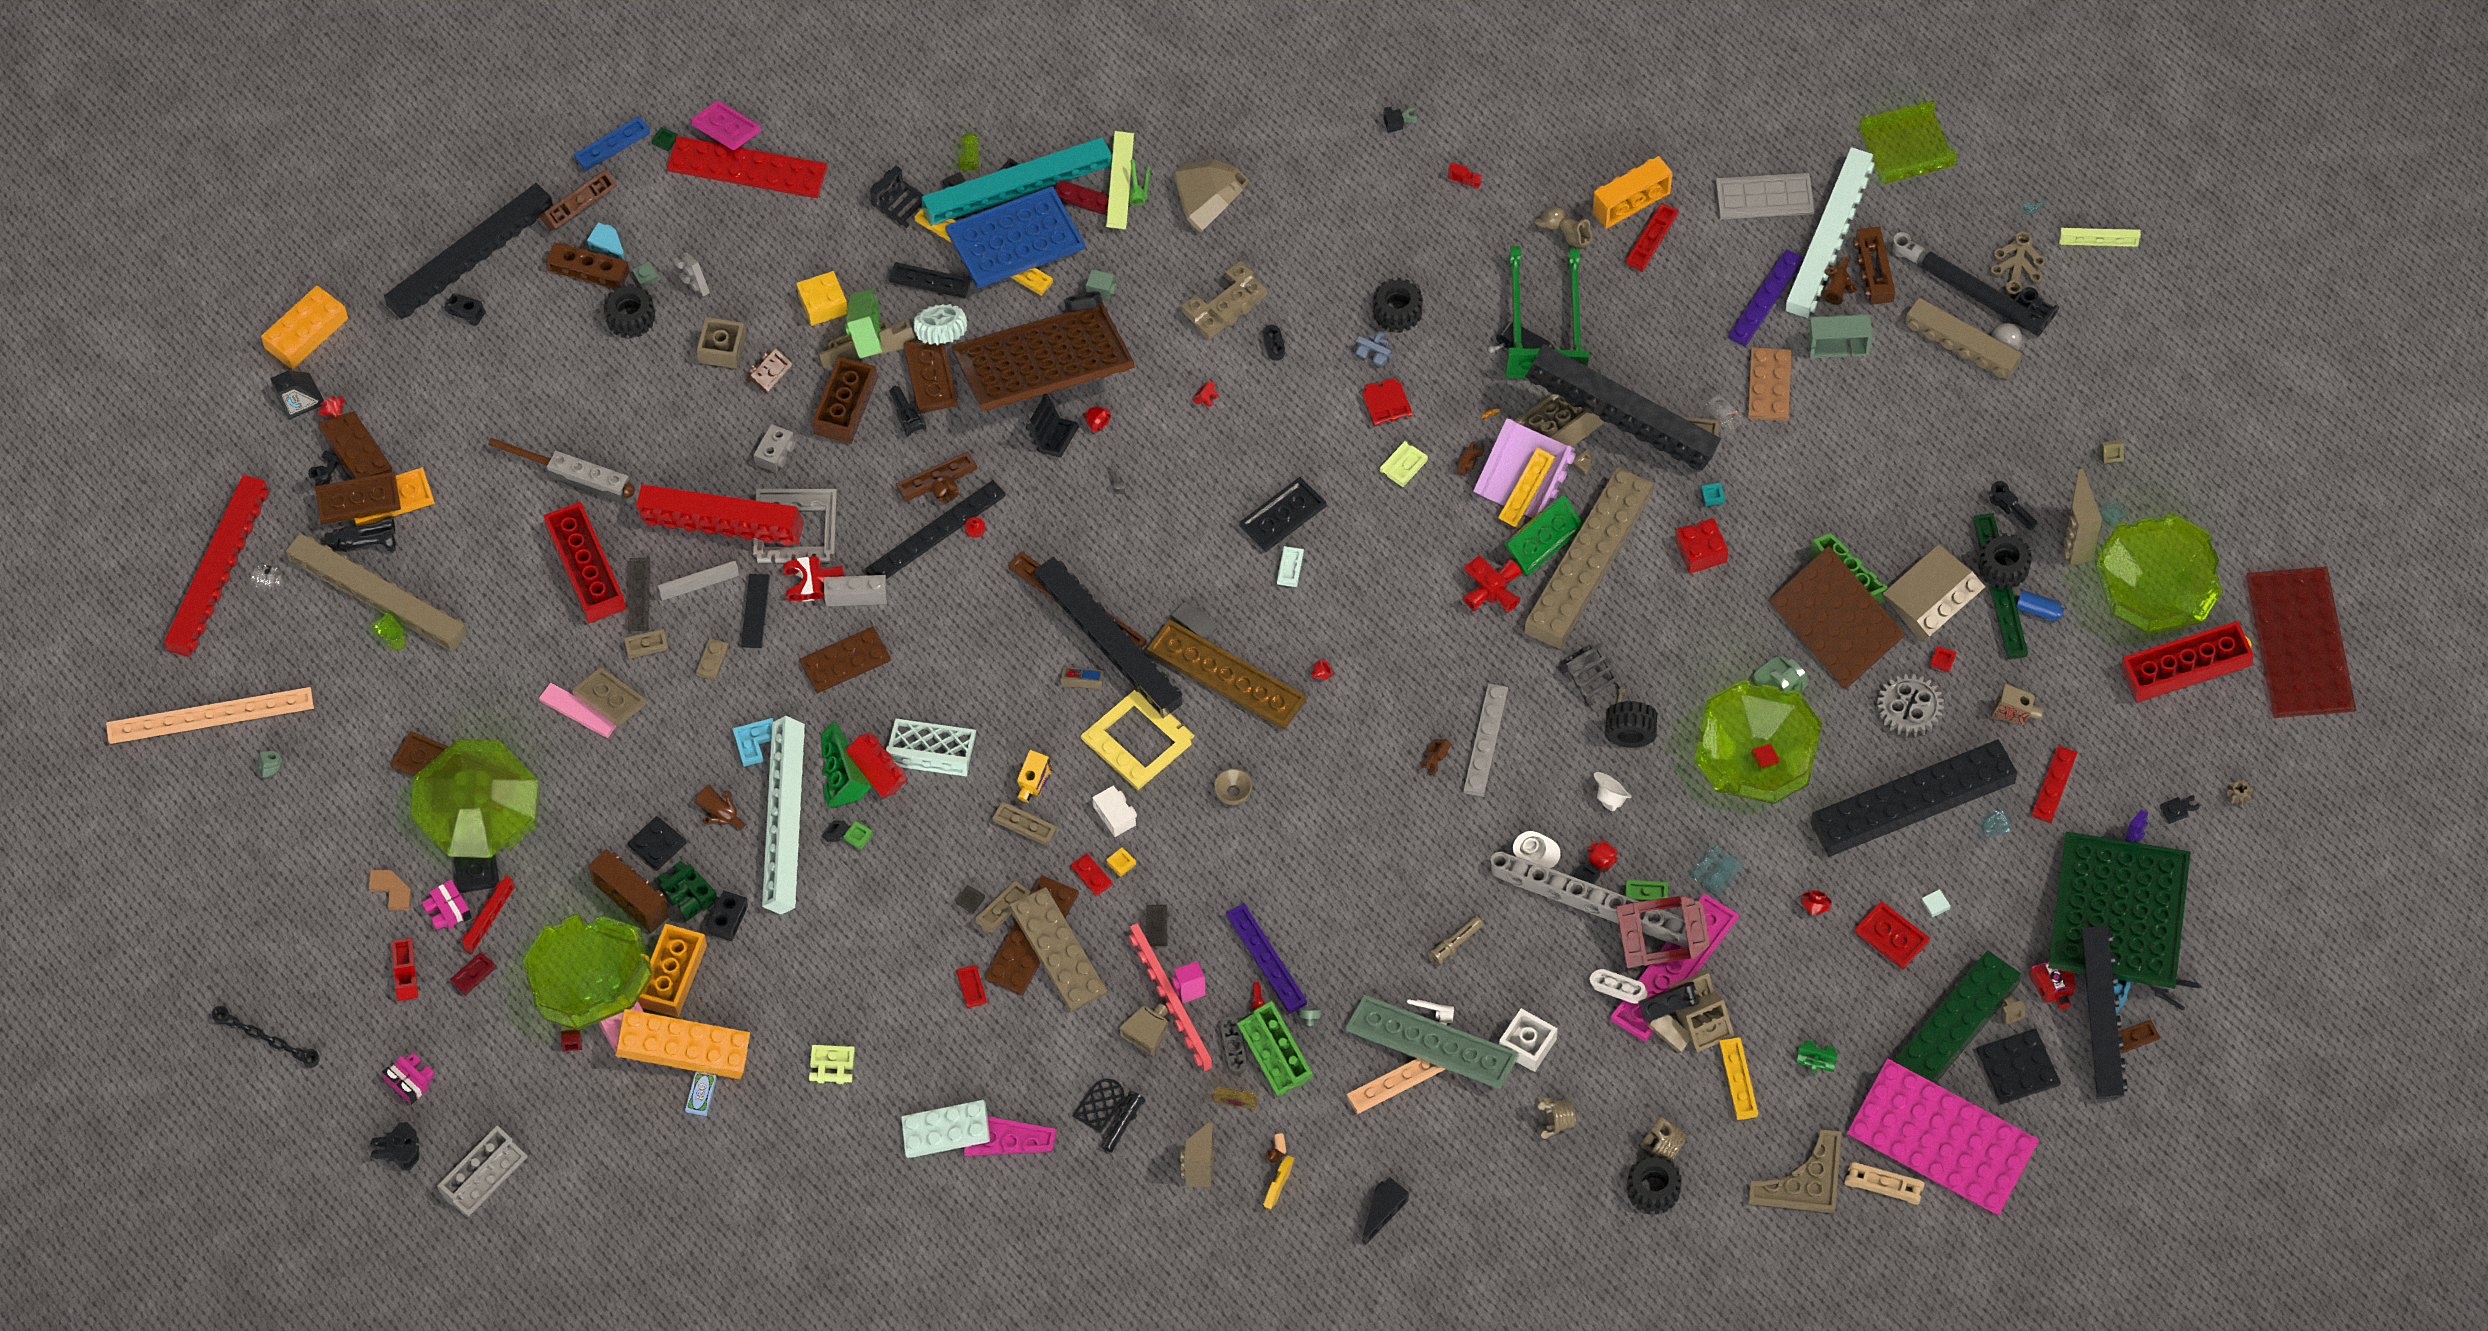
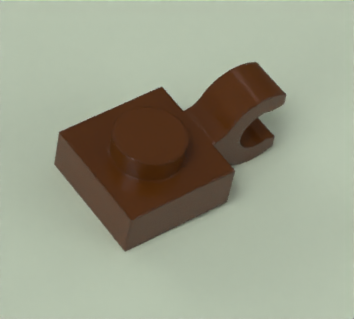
M1472 441L1470 443L1469 449L1465 451L1458 463L1457 474L1465 477L1468 471L1471 472L1476 463L1474 458L1481 457L1484 454L1483 445L1479 450H1475V442Z
M1434 739L1424 754L1426 759L1422 762L1421 767L1428 768L1430 765L1428 774H1436L1438 771V760H1443L1446 757L1452 744L1447 739Z

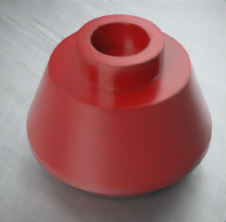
M1099 406L1089 408L1085 414L1086 423L1093 432H1100L1110 421V410Z

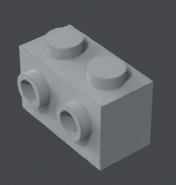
M771 424L753 455L755 465L777 473L779 468H783L788 452H792L795 447L793 432Z

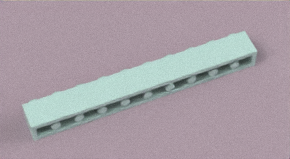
M1851 147L1786 304L1787 312L1806 318L1809 317L1811 312H1815L1818 303L1816 298L1817 296L1821 297V293L1824 290L1823 281L1827 282L1829 278L1824 273V270L1830 267V265L1834 266L1837 258L1835 252L1836 250L1840 251L1843 244L1842 235H1847L1850 226L1848 221L1854 218L1856 212L1854 206L1855 204L1859 205L1861 201V189H1866L1869 180L1866 177L1868 173L1872 174L1875 166V163L1872 162L1873 154Z
M788 716L772 722L762 907L778 914H784L794 909L796 904L803 746L805 737V724Z

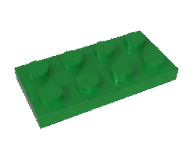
M1559 495L1510 537L1504 545L1522 574L1529 576L1580 531L1583 523L1566 496Z

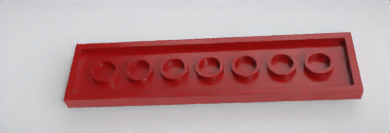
M681 136L676 138L667 165V171L817 199L828 168V164L741 147L732 150L724 144Z

